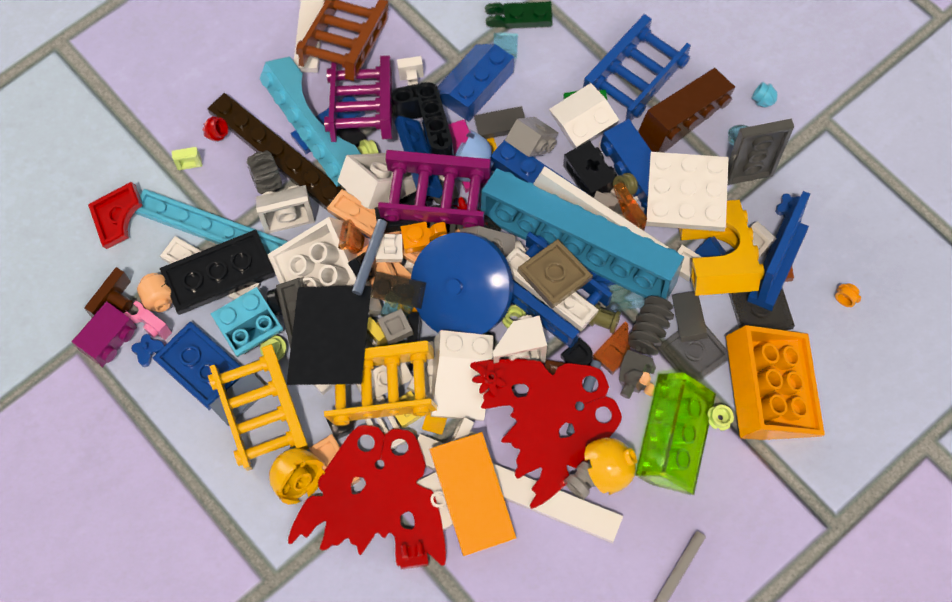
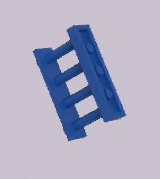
M646 14L641 16L584 78L583 87L592 83L598 91L606 90L608 95L627 107L625 121L627 119L632 121L635 117L639 118L645 111L646 104L679 67L683 69L690 60L689 51L691 45L686 43L680 51H677L651 33L652 18ZM641 41H646L672 60L665 67H662L637 49V45ZM626 57H632L657 76L649 84L622 66L623 60ZM611 73H617L643 92L634 101L608 83L607 78Z
M529 232L526 236V247L529 249L525 254L532 258L549 244L543 237L535 236ZM592 279L581 287L590 294L586 300L593 306L598 301L606 307L610 304L612 293L604 283L596 282ZM513 280L511 303L518 306L527 315H532L533 317L540 316L542 327L572 348L578 341L580 331Z

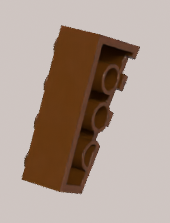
M713 68L648 109L638 132L652 152L664 153L703 121L710 118L718 109L725 108L732 100L731 95L735 86L716 68Z

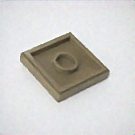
M558 239L520 265L517 270L552 309L591 281L593 277Z

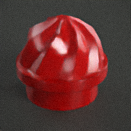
M210 117L203 124L202 131H204V136L209 140L220 141L228 134V125L223 118Z

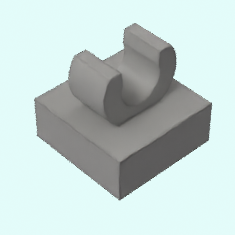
M402 309L377 319L388 345L413 335V331Z

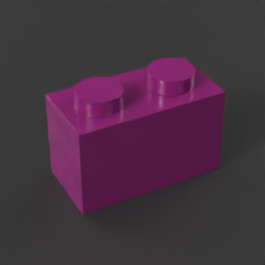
M106 301L71 342L80 352L103 368L106 363L111 362L115 358L117 350L122 344L128 342L133 337L137 327L128 316Z

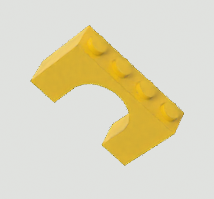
M740 200L727 201L726 228L724 232L678 228L681 240L716 237V239L730 244L735 249L732 253L723 256L692 258L690 278L695 296L759 291L760 280H764L765 276L764 266L758 262V246L753 245V230L747 225V211L742 209Z

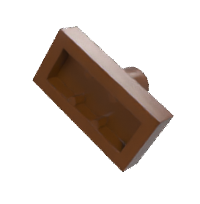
M115 267L86 304L84 309L91 318L106 301L122 313L131 308L132 300L122 295L131 282L125 272Z

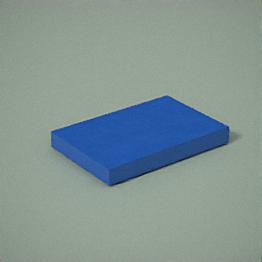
M191 321L153 357V360L208 410L211 409L210 404L220 397L217 389L213 391L208 379V375L212 374L210 366L215 364L220 374L241 367ZM239 379L225 383V389L228 390Z

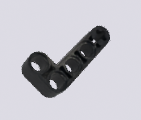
M424 82L396 88L391 96L395 117L402 116L410 119L420 117L430 154L454 156L452 137L437 86L431 82Z

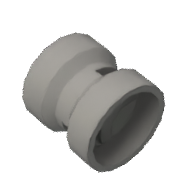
M585 461L580 463L574 475L570 474L564 480L567 488L582 500L590 494L589 490L592 487H596L588 472V469L592 468V466Z

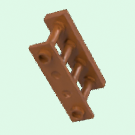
M324 0L323 7L305 37L297 44L296 55L299 56V66L304 67L310 56L341 64L345 68V79L355 81L388 20V1L378 0L375 7L370 9L341 0ZM337 10L366 17L368 20L361 24L335 17L334 14ZM328 25L360 34L358 38L350 39L325 32ZM321 40L351 50L349 54L342 55L317 48L316 45Z

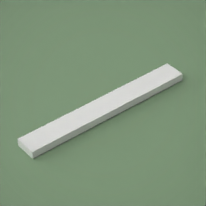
M420 434L417 441L424 457L425 467L436 471L429 449L444 443ZM493 464L505 500L613 544L623 518L622 515L562 491L556 493L542 505L531 509L530 504L536 496L531 489L537 481L525 476L517 479L515 472Z

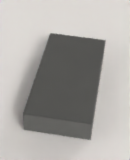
M522 106L474 115V122L477 133L485 139L508 135L515 121L525 118Z
M694 291L672 295L681 342L708 338L699 296H695Z

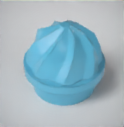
M762 82L756 88L751 98L756 101V105L769 107L776 103L777 91L772 84L769 83L767 85Z

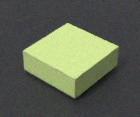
M197 147L172 151V159L178 170L202 166V158Z

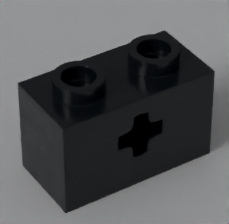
M591 141L564 154L563 167L578 188L593 198L596 191L601 193L611 192L613 180L617 173L612 166L608 167L604 161L603 153L598 147H594Z

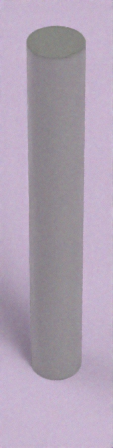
M695 532L654 602L669 601L706 538L702 533Z

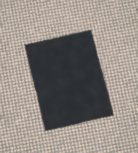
M371 285L364 287L362 295L352 293L353 286L298 287L286 385L362 384Z

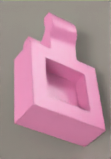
M138 301L133 303L139 309L137 314L131 315L127 311L124 313L133 323L143 322L145 324L143 329L154 338L158 335L166 340L172 333L166 323L145 309Z

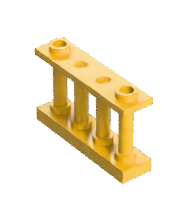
M428 340L365 348L361 384L362 407L346 408V384H335L336 410L324 411V417L334 425L343 426L350 424V421L405 414L426 416L429 415L430 411H437V405L431 398L426 399L424 363L428 359H434V348ZM403 362L413 364L415 400L399 402L397 366ZM384 365L387 367L388 404L373 405L371 370L374 369V366Z
M272 344L261 348L264 355L259 357L260 360L221 374L214 364L210 366L212 374L208 375L213 391L218 390L238 449L233 451L238 466L243 465L247 471L252 470L250 459L290 445V447L296 446V448L309 449ZM264 370V372L270 371L272 381H269L268 385L230 399L228 398L224 386L225 383ZM270 395L279 397L281 405L277 407V410L237 424L232 409ZM279 420L282 422L287 420L290 431L285 432L286 435L248 449L245 448L241 434Z

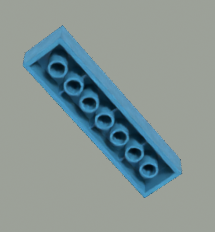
M496 168L481 191V211L484 212V220L524 240H526L529 232L535 236L543 237L549 245L558 239L587 270L644 298L658 296L668 300L677 284L684 256L674 249H667L648 237H642L633 233L627 227L616 225L603 216L595 215L579 205L565 201L555 194L536 187L531 182L527 183L515 177L512 173L504 172Z

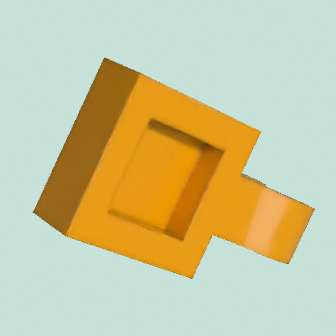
M426 222L401 226L406 254L422 251L431 241L447 234L445 222L436 223L430 228H427Z

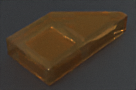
M620 182L614 185L613 188L624 217L644 231L647 217L624 183Z
M348 219L342 223L338 248L340 250L348 249L353 254L361 252L364 247L365 237L351 219Z
M626 322L593 355V359L601 362V366L612 375L621 367L627 350H630L628 344L629 328Z

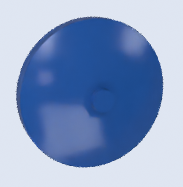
M449 233L431 241L417 257L411 274V295L415 308L423 321L437 333L440 330L485 334L502 321L510 307L513 296V277L505 256L491 241L474 233Z

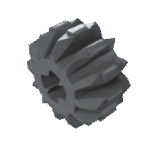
M260 151L247 158L248 169L258 193L264 194L281 188V177L274 158L269 151Z

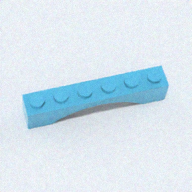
M291 57L265 62L260 76L262 85L266 87L275 103L286 115L287 120L293 125L300 138L311 150L314 158L321 164L327 176L331 178L336 187L341 186L337 181L346 155L361 153L355 145L338 136L336 142H331L330 132H325V126L313 115L305 101L301 83L303 73Z

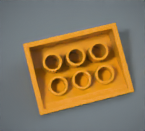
M748 325L726 335L740 438L773 440L825 436L809 335Z

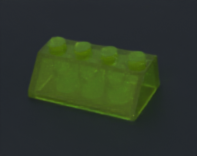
M684 372L658 374L635 476L653 486L688 495L695 494L709 429V417L707 414L714 405L716 393Z

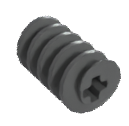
M648 296L645 298L644 306L641 307L640 314L636 319L637 323L633 325V332L629 334L628 344L632 349L642 354L658 355L659 350L656 347L662 346L660 338L666 337L664 329L670 327L668 320L674 318V314L670 311L673 309L671 302L658 296Z

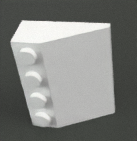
M328 217L267 254L280 284L296 278H302L305 287L354 286L357 278L348 265V262L358 257L356 254L357 250L343 220ZM372 286L368 318H374L384 312Z

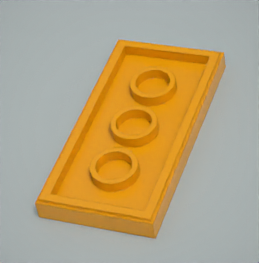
M480 432L430 448L429 451L462 555L466 556L516 539L483 433Z

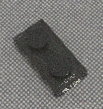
M376 271L371 297L421 309L426 282Z

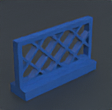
M803 191L791 218L784 217L776 235L777 239L772 244L763 263L764 280H760L759 291L750 292L747 302L770 311L773 310L809 228L808 225L801 223L810 193Z

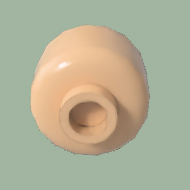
M150 273L141 279L137 287V293L143 307L153 312L168 310L173 302L170 297L171 289L164 276L158 273Z

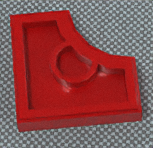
M132 182L88 204L102 247L105 249L129 238V221L134 212L143 206L136 185Z

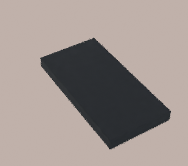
M256 229L159 268L171 289L170 297L178 315L276 276Z

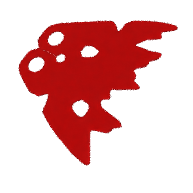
M500 359L499 363H494V371L498 369L505 370L504 374L499 378L505 381L507 385L505 387L497 386L496 396L492 395L490 390L484 393V402L481 408L489 409L511 406L514 409L510 416L517 423L502 438L501 442L511 443L514 448L520 450L516 458L518 467L515 470V477L517 479L531 471L542 468L539 480L531 489L536 494L530 504L531 509L542 505L566 485L564 480L569 476L567 465L577 469L580 463L585 461L586 446L593 441L610 438L621 422L622 416L616 401L606 396L609 390L606 377L596 367L566 363L559 366L555 374L552 375L541 361L525 359L510 361V359ZM493 360L474 362L470 364V367L478 372L476 369L477 365L487 369L488 363L490 361L493 362ZM586 376H593L597 379L599 385L595 392L590 393L584 390L582 381ZM515 384L527 385L529 388L527 396L516 397L511 389L512 386ZM580 401L584 404L582 411L575 408L576 402ZM599 407H607L611 411L612 417L608 423H600L596 419L595 413ZM565 423L572 424L575 433L570 437L560 438L559 429Z
M361 425L355 428L325 469V474H322L318 480V486L323 496H311L301 507L290 530L288 544H292L300 535L307 538L316 526L326 521L320 550L325 551L332 545L338 546L348 538L351 544L357 546L358 554L361 555L376 533L380 534L383 538H386L388 533H392L395 536L397 566H400L404 561L412 559V557L402 558L401 545L414 546L420 542L423 544V549L441 566H444L446 563V549L439 508L431 503L433 491L416 483L424 475L425 461L415 435L408 430L392 429L384 435L379 427ZM363 435H370L375 441L373 449L368 452L361 451L358 448V439ZM396 439H403L408 444V450L402 456L392 453L391 445ZM381 459L385 466L382 469H376L375 463ZM355 477H363L366 485L360 493L352 494L351 484ZM406 512L413 514L415 521L413 529H405L401 526L400 516Z

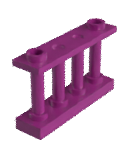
M390 55L380 56V66H376V69L360 70L356 79L376 78L379 81L370 85L339 86V80H347L345 79V70H338L337 63L331 62V68L327 69V82L330 83L329 116L324 117L325 132H330L331 142H336L337 129L363 127L381 129L382 139H392V71ZM376 94V97H379L370 101L338 102V96ZM376 110V113H380L375 114V117L337 119L338 112Z
M395 150L386 151L387 169L393 172L389 203H378L381 218L388 221H399V219L434 223L445 222V224L462 225L465 228L474 226L484 227V212L477 211L481 181L484 179L489 180L491 176L490 159ZM406 172L419 174L415 205L399 204L403 174ZM431 175H442L445 177L441 208L425 206L428 181ZM457 177L471 179L467 210L451 209L454 183Z

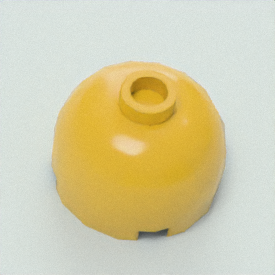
M616 438L599 439L586 446L585 461L590 459L592 465L588 472L600 492H609V495L628 487L634 479L636 472L635 464L637 463V456L632 448H628L625 443Z
M293 448L277 456L269 471V483L276 496L282 502L288 505L301 502L298 498L302 497L306 492L307 496L310 497L319 488L318 480L322 474H325L322 469L324 464L308 450Z

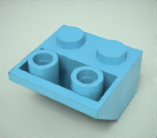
M257 287L211 313L212 318L236 357L283 331L282 326Z

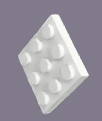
M651 152L646 226L724 232L726 228L729 157Z

